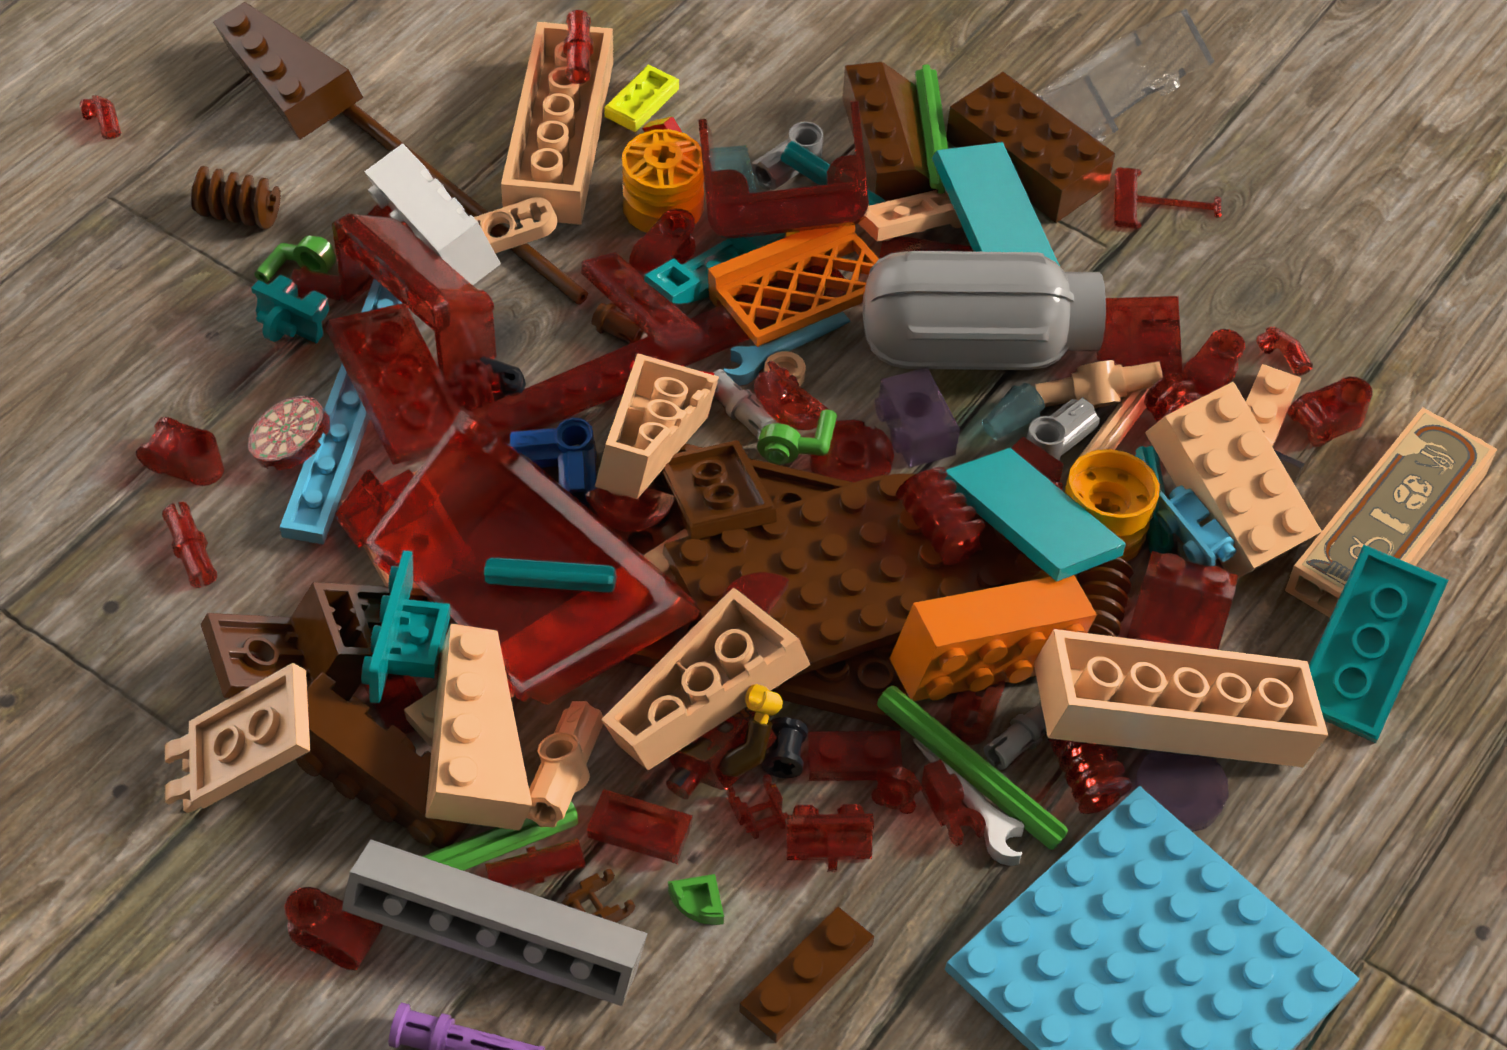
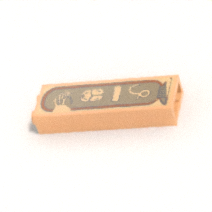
M1422 407L1296 562L1285 591L1330 618L1363 545L1416 566L1486 476L1497 449L1482 439L1448 422L1443 417Z

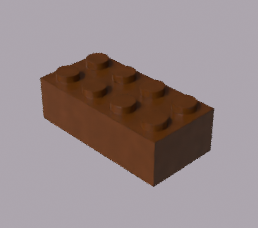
M1001 72L951 105L949 109L946 132L947 141L956 148L1003 142L1031 204L1055 223L1109 186L1115 153L1005 72Z

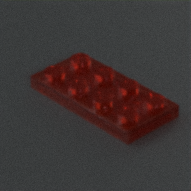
M406 303L334 318L328 321L326 331L393 465L470 445L473 435Z

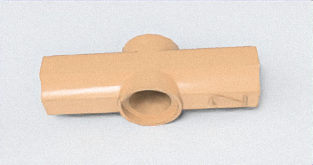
M572 701L570 707L563 711L555 732L544 738L538 745L537 751L541 763L529 788L532 807L526 818L533 820L540 827H556L557 822L564 819L574 793L580 791L589 782L590 773L587 762L604 723L601 720L603 718L601 710L592 707L587 701Z

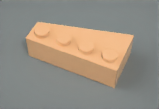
M637 354L605 444L595 487L608 490L614 495L638 499L664 469L666 464L671 461L673 455L684 446L708 418L719 377Z
M733 587L601 720L616 744L648 771L747 707L745 696L751 685H762L771 691L810 666V662L798 637Z
M451 624L440 651L425 817L520 831L532 807L498 632Z

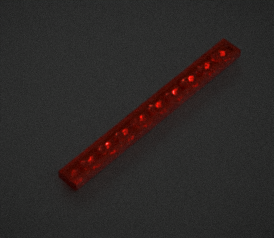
M814 265L804 269L802 272L823 275L826 267ZM838 269L832 270L831 277L845 279ZM779 280L768 286L788 289L791 281ZM798 283L795 291L816 294L819 286ZM826 288L823 296L838 298L846 295L847 291ZM746 294L736 298L735 301L753 304L755 296ZM763 297L760 305L781 309L783 300ZM791 302L788 310L802 313L811 309L812 306ZM720 305L525 388L522 393H513L472 411L473 422L491 449L494 450L510 443L511 432L541 430L623 394L629 379L630 364L632 360L635 361L637 354L686 367L750 338L725 307ZM755 317L754 324L759 330L776 323V320Z

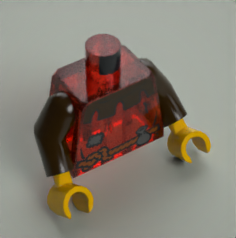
M751 685L745 696L747 707L668 757L675 768L666 781L670 791L682 799H689L700 783L720 790H726L744 773L760 765L765 758L766 750L776 740V736L771 729L772 722L768 719L769 715H776L781 710L783 701L780 695L769 691L765 686Z

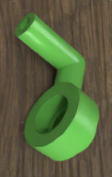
M308 235L303 237L298 245L279 244L254 274L258 280L268 283L286 260L296 261L309 274L323 277L336 263V256L332 245L326 239Z
M832 410L821 411L815 438L801 437L797 430L785 424H768L761 429L757 450L768 462L777 465L794 461L798 454L823 456L829 451L837 414Z

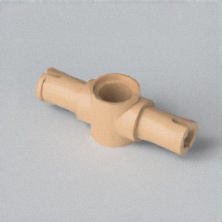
M1113 360L1079 366L1077 367V372L1071 373L1072 377L1035 384L1039 408L1066 404L1071 399L1080 400L1082 397L1094 405V408L1120 403L1121 397H1127V392L1163 386V376L1159 361L1122 367L1121 364L1114 365Z

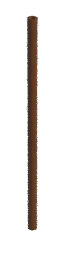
M356 104L342 112L388 151H393L403 143ZM405 145L427 168L433 179L436 178L444 186L450 197L456 198L468 216L476 217L488 213L480 204ZM500 223L491 229L490 234L495 238L502 237L508 232L509 228ZM528 243L510 249L576 304L580 305L585 302L588 292Z

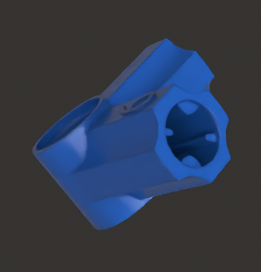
M570 418L561 422L557 428L511 432L510 448L514 470L558 466L561 505L570 506L572 509H584L598 501L597 487H595L597 480V452L592 426L586 420Z

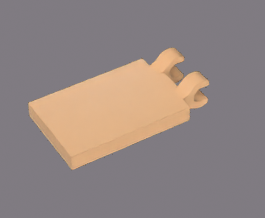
M291 663L190 720L188 734L165 744V762L170 764L177 759H182V771L190 772V774L180 779L172 780L165 785V803L172 804L177 800L183 799V811L187 813L193 812L200 807L206 808L310 752L306 670Z

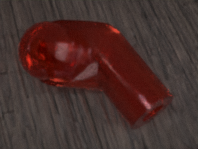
M92 95V99H82L79 102L82 116L85 120L97 117L101 135L104 139H114L121 135L116 109L110 100L99 95Z

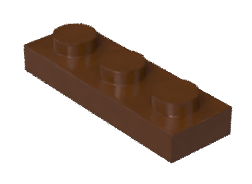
M837 906L740 1002L739 1012L776 1043L873 946L874 935Z

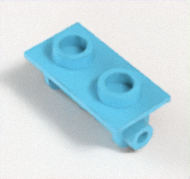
M1182 485L1178 486L1169 494L1170 500L1161 491L1158 498V512L1156 513L1161 526L1168 534L1172 535L1175 533L1184 543L1183 550L1194 566L1199 567L1202 565L1210 576L1214 575L1215 560L1220 558L1224 562L1236 553V549L1233 547L1235 541L1216 519L1202 527L1200 526L1199 522L1208 517L1210 512L1192 489H1185Z

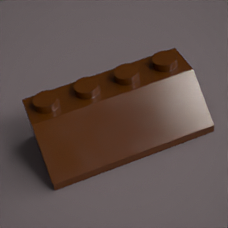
M884 62L845 65L842 99L868 189L886 202L937 190L930 187L916 85Z

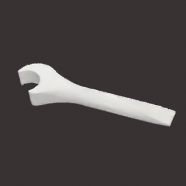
M916 738L913 739L922 753L974 814L984 834L987 851L990 856L1000 864L1008 866L1019 865L1022 852L1011 850L1007 846L1006 840L1011 837H1022L1024 824L992 806L973 785Z

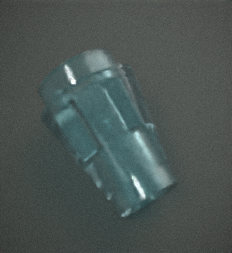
M1030 384L1013 385L987 417L982 420V426L991 438L999 440L1002 436H1006L1040 417V412L1045 408L1044 401L1038 391Z

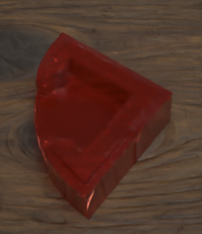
M751 573L732 582L727 587L726 594L734 587L768 614L788 588L789 579L774 573Z

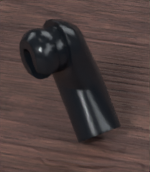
M482 356L479 359L476 375L496 382L499 390L506 397H517L523 393L526 382L518 367L486 356Z

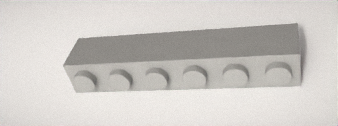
M371 839L349 873L342 911L620 1006L623 1005L636 975L648 934Z

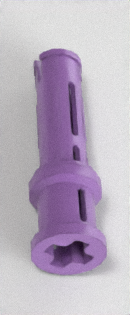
M402 1002L395 1013L388 1041L390 1047L398 1048L403 1044L421 1050H545L543 1046L538 1047L496 1034H489L456 1025L455 1019L451 1018V1015L442 1013L439 1017L413 1011L410 1008V1004Z

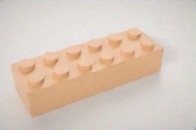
M537 22L501 182L503 207L533 197H542L551 203L557 216V223L582 225L613 67V29ZM541 213L535 214L534 220L541 221Z
M1054 629L1034 662L1047 736L1051 739L1304 767L1328 736L1307 661Z

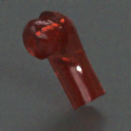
M1278 327L1265 328L1266 332L1257 336L1256 342L1265 354H1271L1278 348L1296 376L1305 375L1313 368V364L1301 343Z

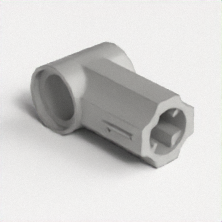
M807 121L794 124L789 130L788 139L752 163V173L756 176L758 184L767 191L770 189L775 190L799 174V172L780 159L782 152L791 141H795L822 159L823 131L819 125Z
M1083 397L1080 400L1071 399L1052 415L1034 419L1029 426L1022 458L1039 472L1054 470L1059 464L1061 455L1098 427L1100 418L1094 411V405Z

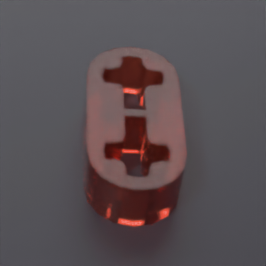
M1005 680L988 687L983 698L976 696L977 692L970 690L958 692L951 711L949 730L966 745L979 744L989 735L1002 700ZM971 710L978 712L977 721L973 724L972 728L964 726V721L968 719Z

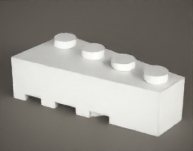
M403 143L364 171L373 185L368 189L372 198L382 209L387 205L391 208L392 212L389 216L403 234L409 230L414 235L410 239L411 243L424 259L431 255L436 261L432 264V267L446 285L453 281L463 293L501 264L477 220L472 215L468 216L465 213V209L456 198L450 197L444 186L436 178L433 179L427 168Z

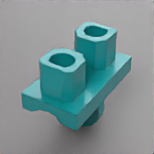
M279 275L269 285L258 280L251 287L252 293L257 297L256 321L263 324L262 334L264 338L276 342L284 334L289 337L297 334L317 344L324 336L322 321L330 311L328 298L325 295L313 291L303 300L296 298L298 296L297 285L291 279Z

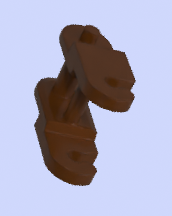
M611 869L605 870L603 872L604 877L602 878L596 873L579 882L580 889L566 894V898L561 903L586 912L581 903L590 899L597 910L592 915L616 923L628 917L636 907L632 900H627L624 903L625 907L623 909L618 904L611 908L608 906L603 907L594 892L607 886L614 879L615 875Z

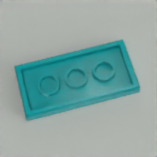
M1003 142L943 149L935 152L932 160L973 252H1038L1059 265Z
M1011 448L944 470L942 483L1056 582L1123 556L1126 546L1123 540Z
M1363 545L1309 664L1324 721L1377 743L1449 581L1448 579Z

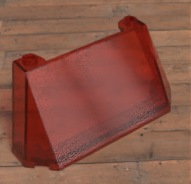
M462 410L457 414L449 430L369 535L365 543L377 555L373 562L387 574H390L392 566H399L403 550L413 551V581L437 603L450 604V616L459 625L498 632L509 692L523 702H526L531 697L548 705L696 619L701 613V609L696 605L697 602L540 466L522 452L518 453L509 444L499 439L498 434ZM489 558L607 565L615 568L617 581L615 589L611 593L491 585L485 581L484 567Z

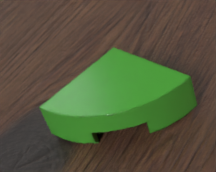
M715 874L668 881L669 896L682 914L703 924H724V914Z

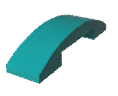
M757 211L730 226L729 236L725 241L684 264H680L673 258L645 274L644 281L672 303H690L709 297L708 268L783 239L786 232Z

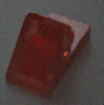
M368 469L336 511L335 518L359 548L432 509L433 501L431 495L410 469L384 483H381L374 473Z

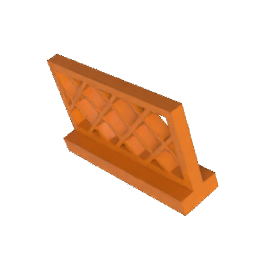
M845 213L708 268L709 299L717 308L723 305L758 347L863 303L866 283L858 281L860 273L869 275L870 269L879 258L855 233L856 222L848 213ZM852 252H856L859 255L858 261L840 258ZM818 266L826 267L823 275L806 272ZM833 269L853 272L851 280L831 277L830 275ZM784 280L791 281L788 289L771 287V285ZM798 283L819 286L816 294L795 290ZM826 288L847 291L846 295L838 298L823 296ZM747 295L755 296L753 304L735 301ZM763 297L783 300L781 309L761 306ZM791 302L812 306L811 309L802 313L788 310ZM755 317L776 320V323L759 330L754 324Z

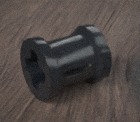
M788 717L772 719L769 750L765 754L762 768L766 773L777 778L797 777L803 772L804 761L800 757L801 745L807 737L808 728L806 724L797 719Z

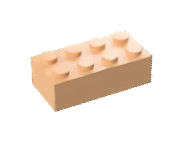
M1234 381L1164 416L1145 432L1176 487L1182 485L1185 489H1192L1209 510L1210 515L1199 522L1200 526L1202 527L1216 519L1235 541L1233 547L1236 549V553L1234 556L1224 562L1218 558L1232 582L1293 550L1322 532Z

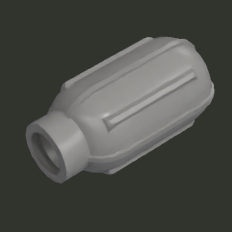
M906 251L891 253L879 259L870 269L863 298V324L866 340L870 345L871 351L881 361L893 367L906 369L1032 370L1045 368L1059 361L1067 351L1098 352L1101 349L1105 331L1106 295L1102 274L1100 272H1064L1055 261L1038 252Z

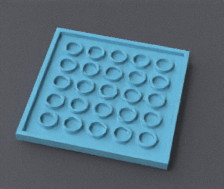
M1138 786L948 960L945 971L1028 1050H1294L1347 996L1360 980L1141 786Z

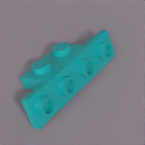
M403 550L399 566L391 567L388 590L391 594L390 596L383 595L380 606V622H382V625H374L372 631L371 653H373V656H365L363 661L362 684L369 685L371 703H380L388 674L435 678L440 651L450 621V604L409 600L413 587V551Z

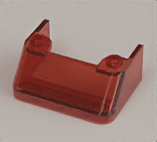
M850 102L856 155L841 156L830 164L827 171L828 185L750 193L748 182L742 173L732 169L716 171L712 132L707 119L698 120L707 214L713 232L721 238L735 239L850 226L861 222L869 211V196L859 102Z
M347 213L332 223L343 299L346 302H350L371 288L375 278L427 324L435 333L440 386L444 390L449 389L476 371L478 361L482 356L492 359L497 357L493 317L494 303L491 297L484 290H478L416 237L407 223L404 221L399 222L389 217Z

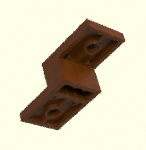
M313 582L291 617L207 613L200 625L223 697L231 698L294 663L306 670L307 688L323 672L336 681L332 690L346 701H349L362 682V666L365 656H373V653H371L372 631L374 625H382V622H380V606L383 595L390 596L391 594L388 587ZM412 588L409 600L437 602L432 589ZM250 652H254L258 658L264 661L256 659L254 656L251 655Z

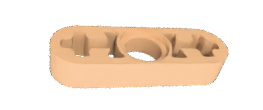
M533 197L474 217L482 228L495 254L550 235L557 226V216L551 203L542 197ZM541 213V221L534 223V215ZM520 219L523 228L519 229L515 220ZM500 223L510 225L508 232L504 236L498 238L490 236V231L495 225Z

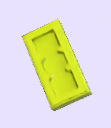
M648 64L604 107V117L636 133L679 90V79Z

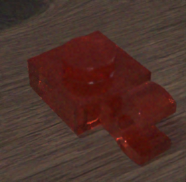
M941 759L924 765L920 790L941 827L947 826L951 842L956 846L962 845L964 834L960 827L964 825L972 827L979 838L984 836L986 827L984 817L978 811L966 808L961 804L964 799V790L957 775L954 773L949 774Z

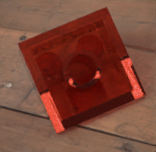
M1152 551L1127 638L1219 650L1239 575L1229 573L1218 566H1204L1186 561L1175 554H1162Z

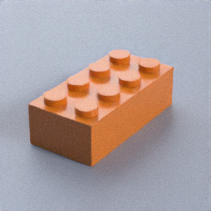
M1074 575L1057 582L1052 577L915 602L890 656V661L909 698L913 701L928 698L939 700L952 693L967 690L977 692L988 686L1005 682L1019 683L1029 677L1036 676L1034 662L1054 629L1088 633L1097 614Z

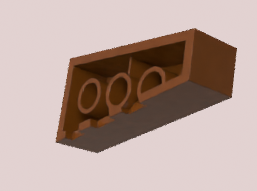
M322 672L307 688L310 752L296 759L300 768L311 776L317 777L321 775L326 778L346 798L351 800L358 798L368 804L371 810L383 821L391 823L394 820L407 828L410 835L422 845L430 846L432 844L439 849L452 845L469 823L425 817L431 753L426 751L422 756H419L416 753L415 746L404 732L393 724L389 729H383L367 713L370 708L356 696H353L347 702L332 690L336 681Z

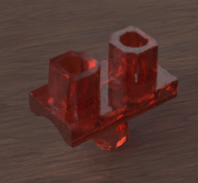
M843 804L837 809V814H819L818 809L813 805H796L793 809V814L787 815V861L825 860L826 871L837 872L838 860L872 859L873 813L864 814L860 804Z

